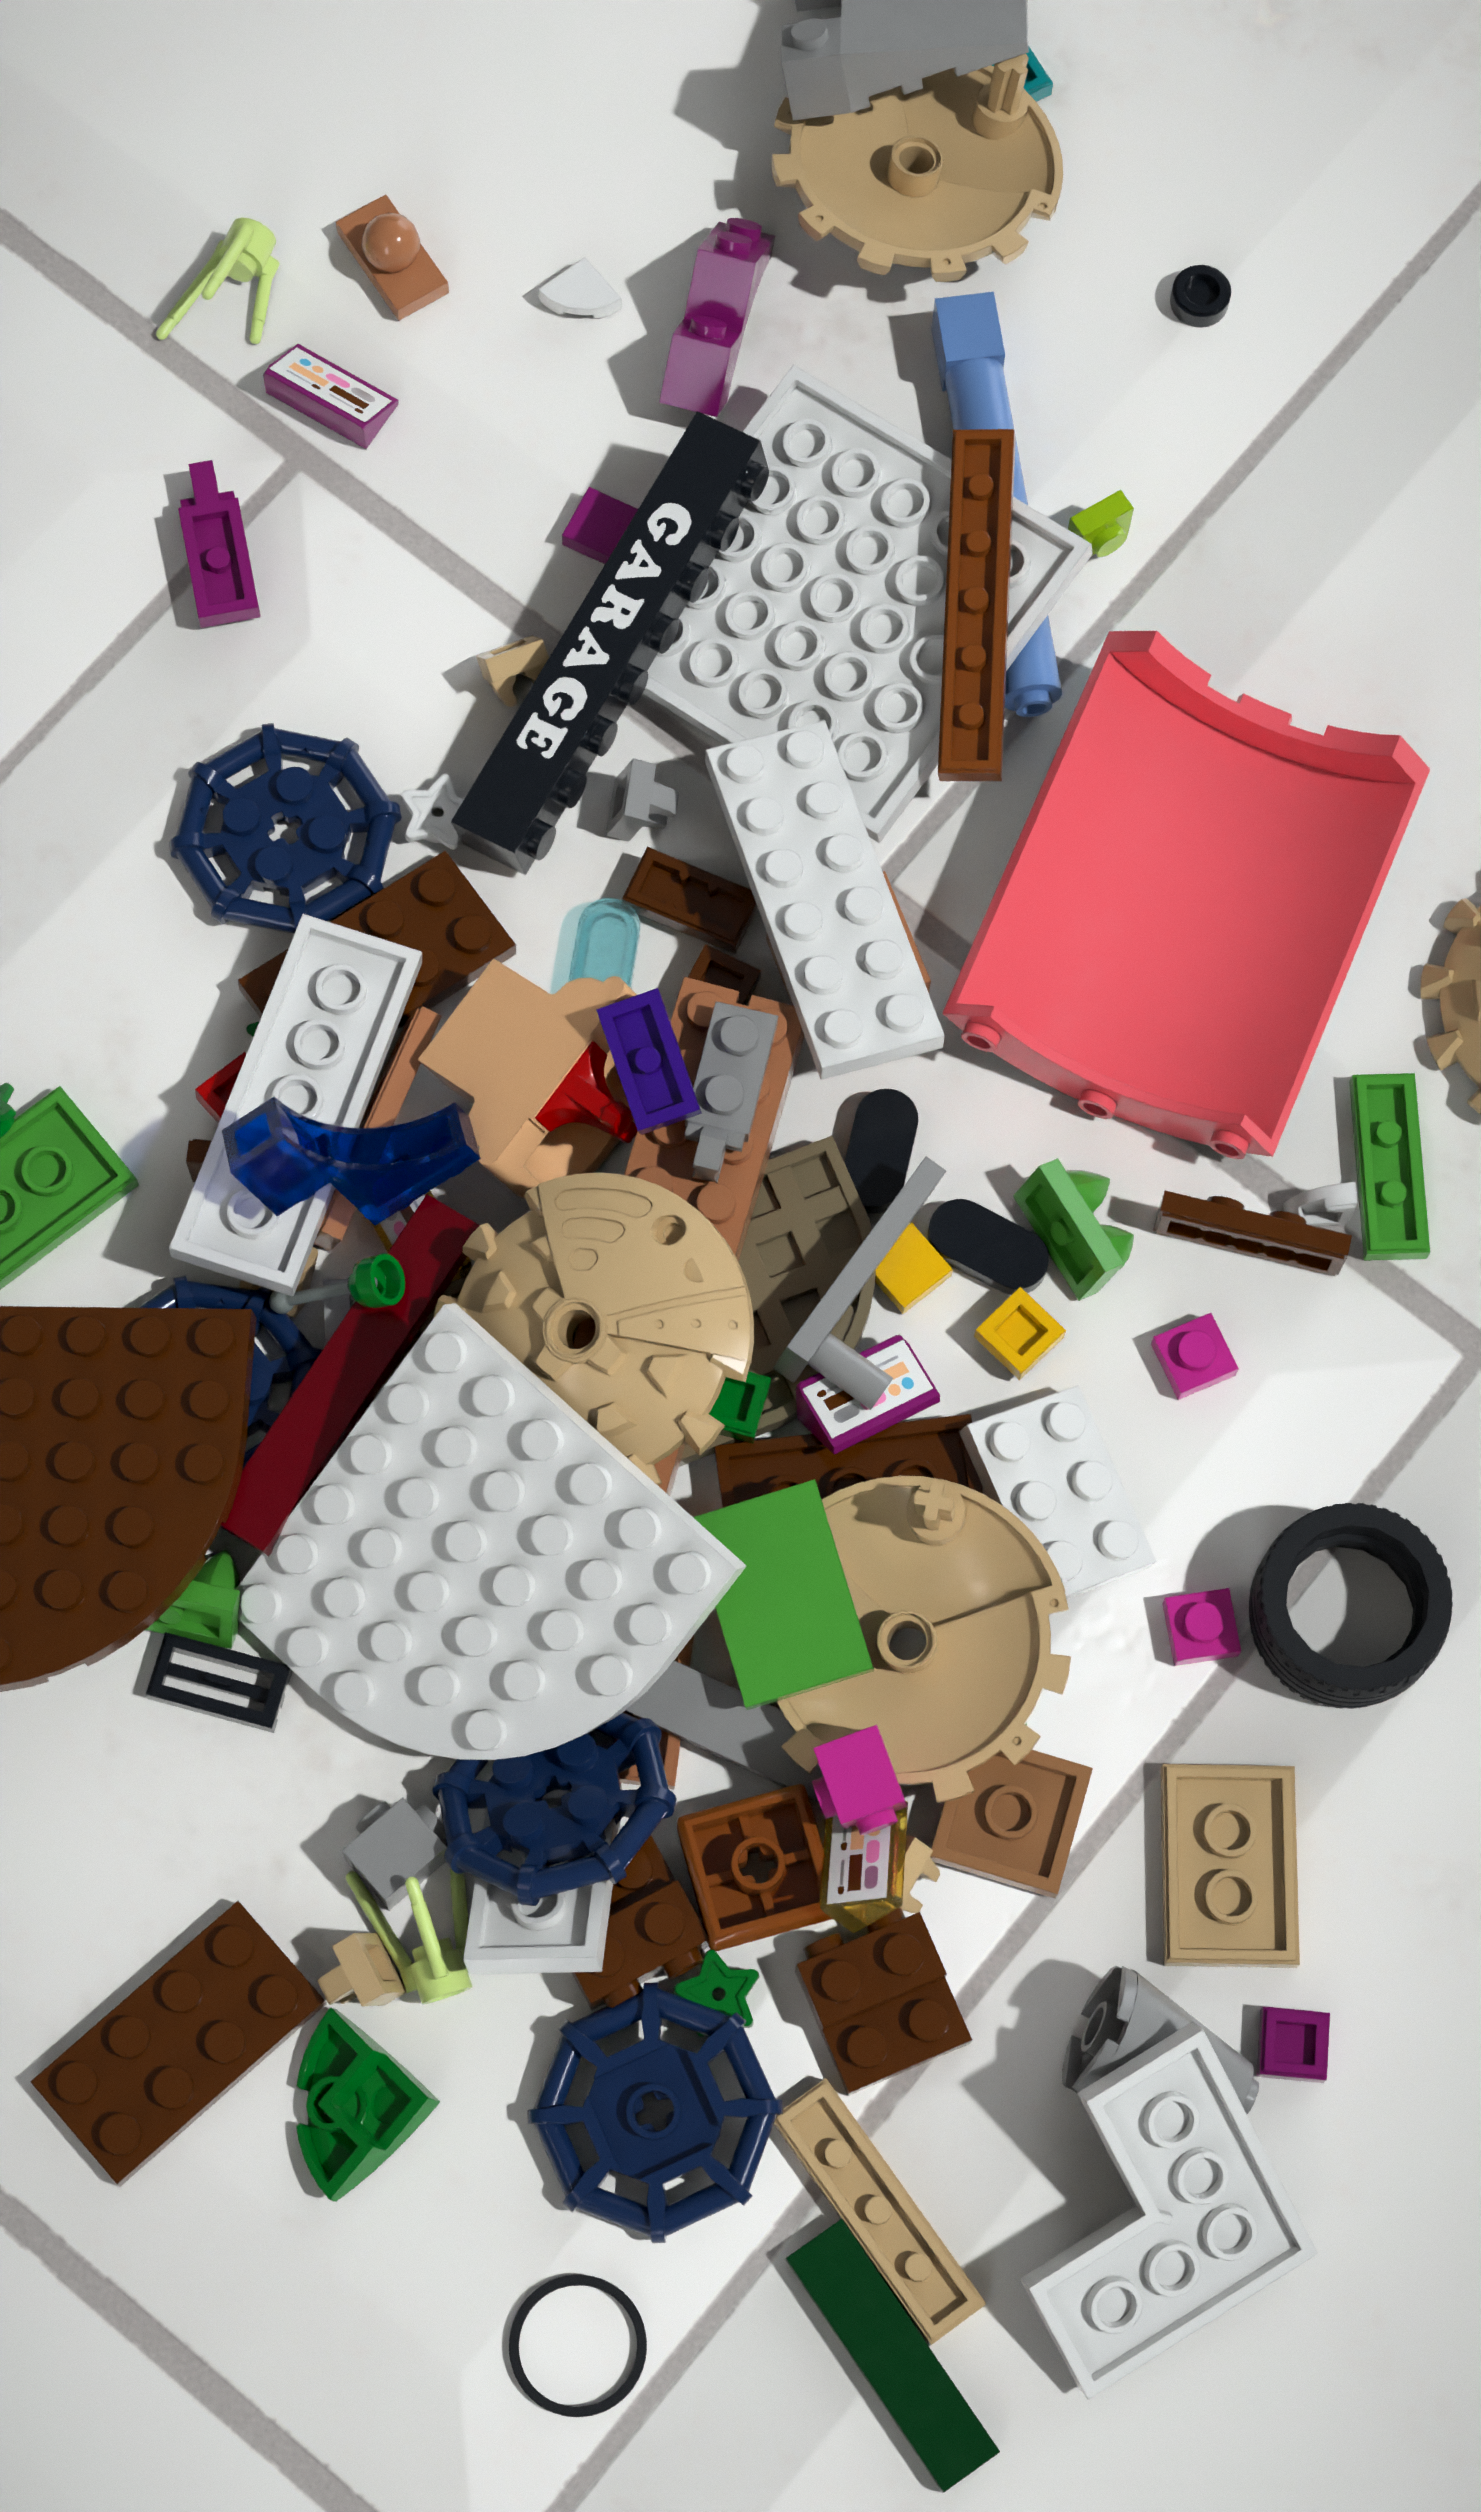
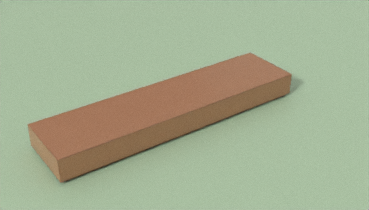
M422 1006L420 1009L417 1008L406 1020L363 1115L314 1245L330 1252L342 1241L421 1063L418 1061V1058L430 1044L442 1015Z

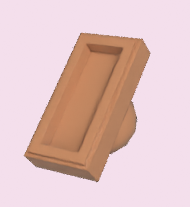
M386 194L336 221L338 235L398 321L449 293L448 281L420 243V237L414 224L404 215H400Z

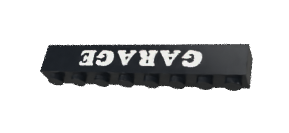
M696 412L451 820L462 844L524 875L527 874L535 859L540 861L547 855L556 836L555 825L565 808H573L580 800L587 783L586 773L596 756H604L611 748L618 730L617 721L627 704L634 705L643 694L648 681L647 671L658 652L664 654L671 647L678 632V619L689 601L694 603L702 595L709 578L708 568L718 551H726L734 541L739 528L738 518L748 501H755L762 494L768 481L769 468L761 440L703 413Z

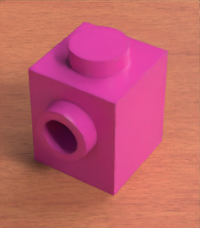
M877 1724L813 1748L823 1777L813 1780L812 1784L825 1819L838 1815L840 1824L844 1829L857 1825L860 1835L881 1830L898 1822L895 1811L907 1807V1803Z

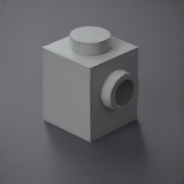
M402 1797L392 1807L387 1802H382L367 1813L356 1826L360 1835L342 1850L346 1862L390 1911L408 1895L405 1881L408 1877L413 1876L417 1878L420 1885L445 1863L444 1854L447 1846L442 1842L446 1835L444 1825L425 1804L415 1811Z

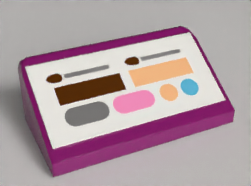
M300 344L295 345L270 364L263 373L267 394L365 449L368 448L399 404L398 399Z
M895 1335L859 1353L893 1377V1380L871 1410L820 1373L797 1384L795 1389L797 1420L833 1454L940 1402L939 1392L911 1346L901 1335Z

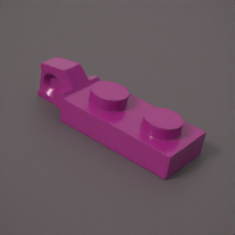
M212 460L188 464L194 497L181 499V507L178 508L200 627L260 618L261 615L238 497L235 498L234 490L219 493Z

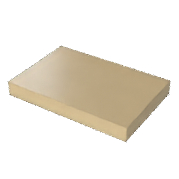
M1163 1764L1160 1768L1164 1966L1297 1968L1300 1965L1295 1766Z

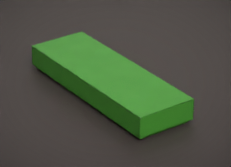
M1415 1073L1352 1075L1349 1086L1364 1261L1427 1259L1430 1254Z

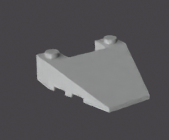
M795 0L797 12L841 6V17L823 20L810 18L798 23L782 25L781 66L793 121L853 113L870 107L869 96L901 86V91L905 95L923 89L922 78L954 68V73L958 77L1028 53V0Z

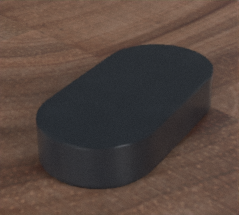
M894 1089L875 1090L861 1100L856 1110L844 1163L866 1213L886 1211L904 1187L918 1127L917 1108L907 1095Z
M954 1199L943 1203L935 1210L930 1219L928 1228L929 1243L949 1265L1009 1295H1012L1019 1287L1029 1293L1035 1290L1044 1280L1049 1264L1048 1250L1039 1236L1024 1227L966 1199Z

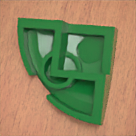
M332 2007L326 2012L311 2036L302 2059L296 2085L300 2089L308 2091L306 2102L308 2125L300 2123L296 2126L304 2160L319 2188L329 2200L337 2202L382 2165L415 2132L440 2103L391 2054L341 2012Z

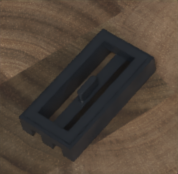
M165 1632L146 1696L150 1700L274 1733L278 1721L277 1715L279 1709L282 1708L285 1698L284 1692L287 1683L290 1682L293 1671L286 1664ZM174 1652L272 1678L273 1681L270 1689L175 1664L171 1661ZM166 1677L265 1703L263 1712L165 1686L164 1683Z

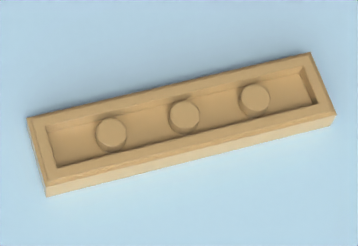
M827 2078L783 2109V2114L776 2116L774 2126L840 2219H843L929 2346L986 2305L979 2292Z

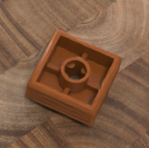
M796 1784L678 1818L677 1832L702 1923L709 1937V1947L711 1950L720 1951L837 1917L840 1907L839 1903L827 1904L829 1867L804 1785ZM758 1852L763 1862L774 1861L776 1867L768 1871L766 1882L756 1883L753 1876H742L740 1870L747 1866L748 1854Z

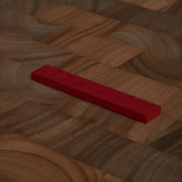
M426 1194L387 1253L399 1262L404 1272L405 1291L402 1299L395 1305L381 1308L363 1307L358 1302H354L242 1470L232 1510L226 1524L221 1523V1528L266 1556H270L288 1517L358 1423L437 1304L438 1298L443 1295L468 1257L462 1253L463 1246L470 1235L480 1226L479 1224Z

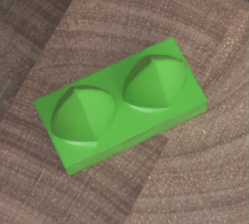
M1057 1158L1038 1166L1013 1197L1037 1236L1046 1245L1049 1255L1078 1301L1098 1293L1118 1270L1125 1265L1132 1251L1134 1234L1112 1225L1099 1224L1093 1214L1107 1194L1110 1178L1089 1171L1065 1170Z
M225 1549L208 1558L182 1595L156 1622L145 1630L162 1634L167 1632L232 1649L239 1630L240 1591L235 1589L240 1584L235 1562L229 1552Z

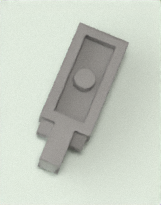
M715 1002L693 1087L702 1114L685 1119V1139L698 1142L692 1177L718 1183L726 1149L742 1152L744 1142L748 1143L777 1030L778 1015Z

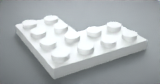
M1194 2021L1077 2093L1136 2206L1020 2278L1079 2390L1088 2400L1318 2254L1204 2030Z

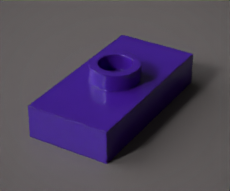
M658 988L596 1009L640 1135L702 1114Z

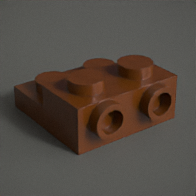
M652 1835L649 1836L626 1867L627 1877L613 1884L602 1972H571L591 2011L604 2003L606 2006L614 2008L638 1995L643 1990L641 1983L662 1972H665L669 1980L687 1973L704 1961L700 1952L709 1947V1937L679 1881H676Z
M894 1908L883 1912L864 1923L869 1934L845 1944L840 1933L822 1938L806 1946L803 1951L807 1960L796 1964L795 1974L848 2096L972 2042L971 2035L945 1978L947 1975L920 1912L906 1918L902 1908Z

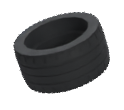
M1365 1503L1333 1504L1329 1507L1325 1506L1306 1514L1285 1528L1271 1544L1259 1564L1252 1581L1249 1596V1622L1254 1644L1260 1657L1264 1659V1664L1269 1668L1274 1677H1278L1280 1682L1288 1687L1290 1691L1300 1694V1697L1316 1704L1321 1703L1323 1706L1340 1709L1362 1708L1382 1703L1394 1698L1412 1686L1438 1656L1445 1643L1452 1616V1589L1450 1577L1448 1578L1447 1576L1448 1570L1441 1554L1437 1553V1548L1431 1543L1428 1536L1420 1532L1421 1529L1413 1525L1407 1518L1400 1517L1398 1513H1393L1386 1508H1377L1376 1505H1366ZM1332 1547L1363 1550L1387 1563L1404 1583L1413 1608L1411 1630L1402 1647L1384 1662L1366 1667L1337 1664L1313 1651L1293 1628L1286 1606L1288 1583L1297 1566L1313 1553Z

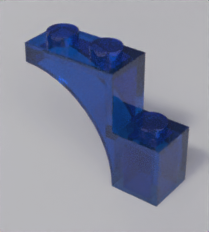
M274 1096L222 1130L230 1173L276 1216L284 1213L299 1202L309 1199L319 1189L331 1183L368 1220L377 1225L397 1211L407 1208L419 1197L449 1178L459 1175L468 1166L481 1159L470 1117L456 1102L426 1117L403 1124L379 1128H350L325 1124L310 1119L287 1107Z

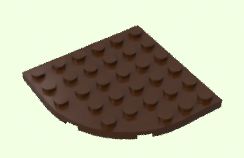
M0 1306V1692L33 1687L49 1682V1677L62 1674L84 1663L90 1666L125 1646L156 1622L182 1595L202 1569L207 1560L204 1557L207 1550L215 1539L221 1523L226 1524L232 1510L242 1475L247 1442L256 1316L252 1309Z

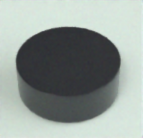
M1208 265L1190 266L1182 270L1174 280L1170 296L1171 309L1180 321L1189 326L1200 328L1212 326L1218 323L1228 310L1231 298L1230 283L1226 276L1214 267Z

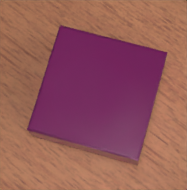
M588 487L562 534V545L606 564L638 509Z
M1262 2007L1260 2009L1257 2077L1316 2083L1327 2081L1330 2013Z

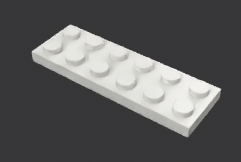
M825 720L706 749V767L820 1079L823 1080L943 1048L944 1032Z
M302 914L170 1244L169 1251L172 1258L292 1297L294 1296L421 968V951Z

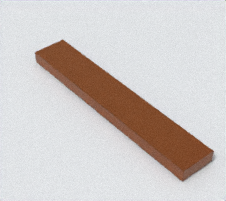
M1014 429L953 430L938 754L939 781H1002L1016 443Z

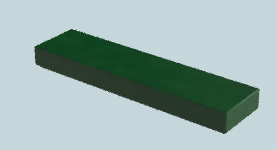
M840 2219L786 2257L785 2261L942 2493L1000 2453L998 2447L843 2219Z

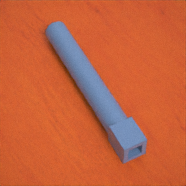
M994 292L935 298L931 331L942 391L947 392L953 430L1014 429L1003 370L1005 350ZM1016 441L1013 497L1028 505ZM1048 615L1006 671L1005 708L1016 711V714L1022 717H1034L1051 710L1052 704L1062 696Z

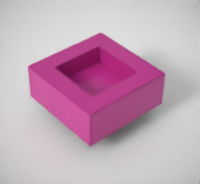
M1212 1313L1154 1336L1151 1346L1178 1400L1234 1377L1239 1370Z
M1229 1588L1165 1597L1162 1605L1174 1666L1239 1656L1241 1646Z

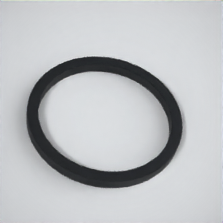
M588 2275L563 2276L551 2280L536 2289L519 2308L512 2323L509 2337L511 2366L524 2392L544 2409L567 2417L593 2416L616 2406L631 2392L639 2380L647 2353L644 2323L631 2299L612 2283ZM568 2286H589L600 2289L614 2297L629 2314L636 2332L637 2353L629 2377L613 2395L589 2406H566L543 2396L533 2387L525 2375L519 2355L521 2329L531 2309L549 2293Z

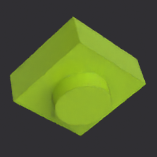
M1119 490L1070 517L1068 530L1091 543L1092 556L1096 554L1097 557H1105L1120 548L1126 541L1134 507L1122 490Z

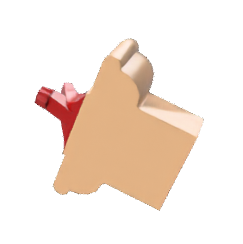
M493 958L418 1058V1061L443 1084L473 1103L468 1114L467 1129L471 1139L480 1147L477 1152L478 1161L515 1195L525 1199L526 1191L538 1186L540 1183L574 1174L595 1173L619 1140L623 1143H630L637 1134V1127L634 1123L596 1010L637 995L618 976H611L604 982L594 978H577L567 982L555 994H549Z

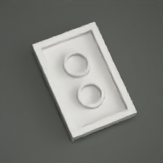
M1079 1385L967 1424L959 1432L986 1495L1003 1505L1034 1533L1048 1552L1065 1588L1066 1599L1148 1569L1157 1562Z
M561 1789L547 1793L542 1800H546L549 1808H556L562 1805L561 1797L570 1792ZM487 1808L485 1811L483 1829L490 1826ZM613 1818L604 1830L605 1842L609 1845L620 1831L621 1820L616 1825ZM511 1847L512 1853L503 1849L496 1855L518 1867L524 1864L526 1860L525 1854ZM586 1855V1856H583V1857L571 1859V1860H568V1861H564V1862H560V1863H557V1864L549 1865V1867L557 1866V1865H560V1864L568 1863V1862H571V1861L583 1859V1858L590 1857V1856H589V1855ZM476 1877L463 1958L468 1973L602 1972L613 1883L610 1880L543 1897L540 1898L536 1906L521 1905L517 1896Z

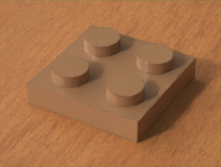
M1031 1750L1023 1760L1014 1766L1000 1751L984 1764L967 1772L974 1792L959 1799L944 1802L931 1847L933 1853L930 1858L935 1863L1056 1899L1093 1768L1035 1750Z

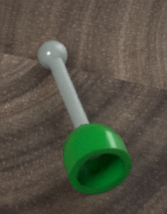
M389 1254L369 1256L354 1265L353 1273L349 1275L348 1281L297 1291L293 1297L274 1291L270 1295L269 1305L274 1312L286 1314L293 1309L294 1305L351 1294L353 1300L363 1307L381 1308L397 1304L404 1295L405 1276L401 1265L393 1256Z

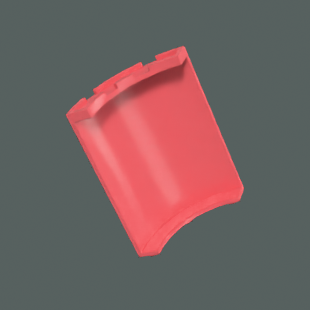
M1109 631L942 1014L963 1031L961 1038L967 1044L982 1051L993 1052L1035 1079L1077 1099L1078 1106L1092 1116L1111 1119L1114 1115L1161 1133L1208 1145L1217 1153L1232 1159H1243L1246 1153L1273 1157L1428 777L1430 768L1401 735L1359 732L1330 725L1327 726L1324 735L1291 726L1292 714L1265 704L1244 693L1235 702L1209 687L1208 682L1211 674L1185 657L1158 631Z

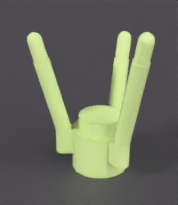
M242 217L235 219L225 239L219 241L210 260L156 332L157 338L160 340L167 338L200 294H202L205 300H210L227 275L241 282H249L253 276H257L259 281L249 338L253 344L260 343L272 280L280 265L275 258L270 256L276 245V238L271 230L251 218Z
M450 1868L456 1949H453L450 1938L437 1939L417 1878L412 1876L406 1879L405 1886L423 1942V1946L412 1950L415 1963H412L359 1875L354 1871L349 1872L346 1875V1881L398 1967L407 1993L417 1990L421 2003L424 2005L460 1994L473 1987L463 1961L469 1924L464 1873H455Z

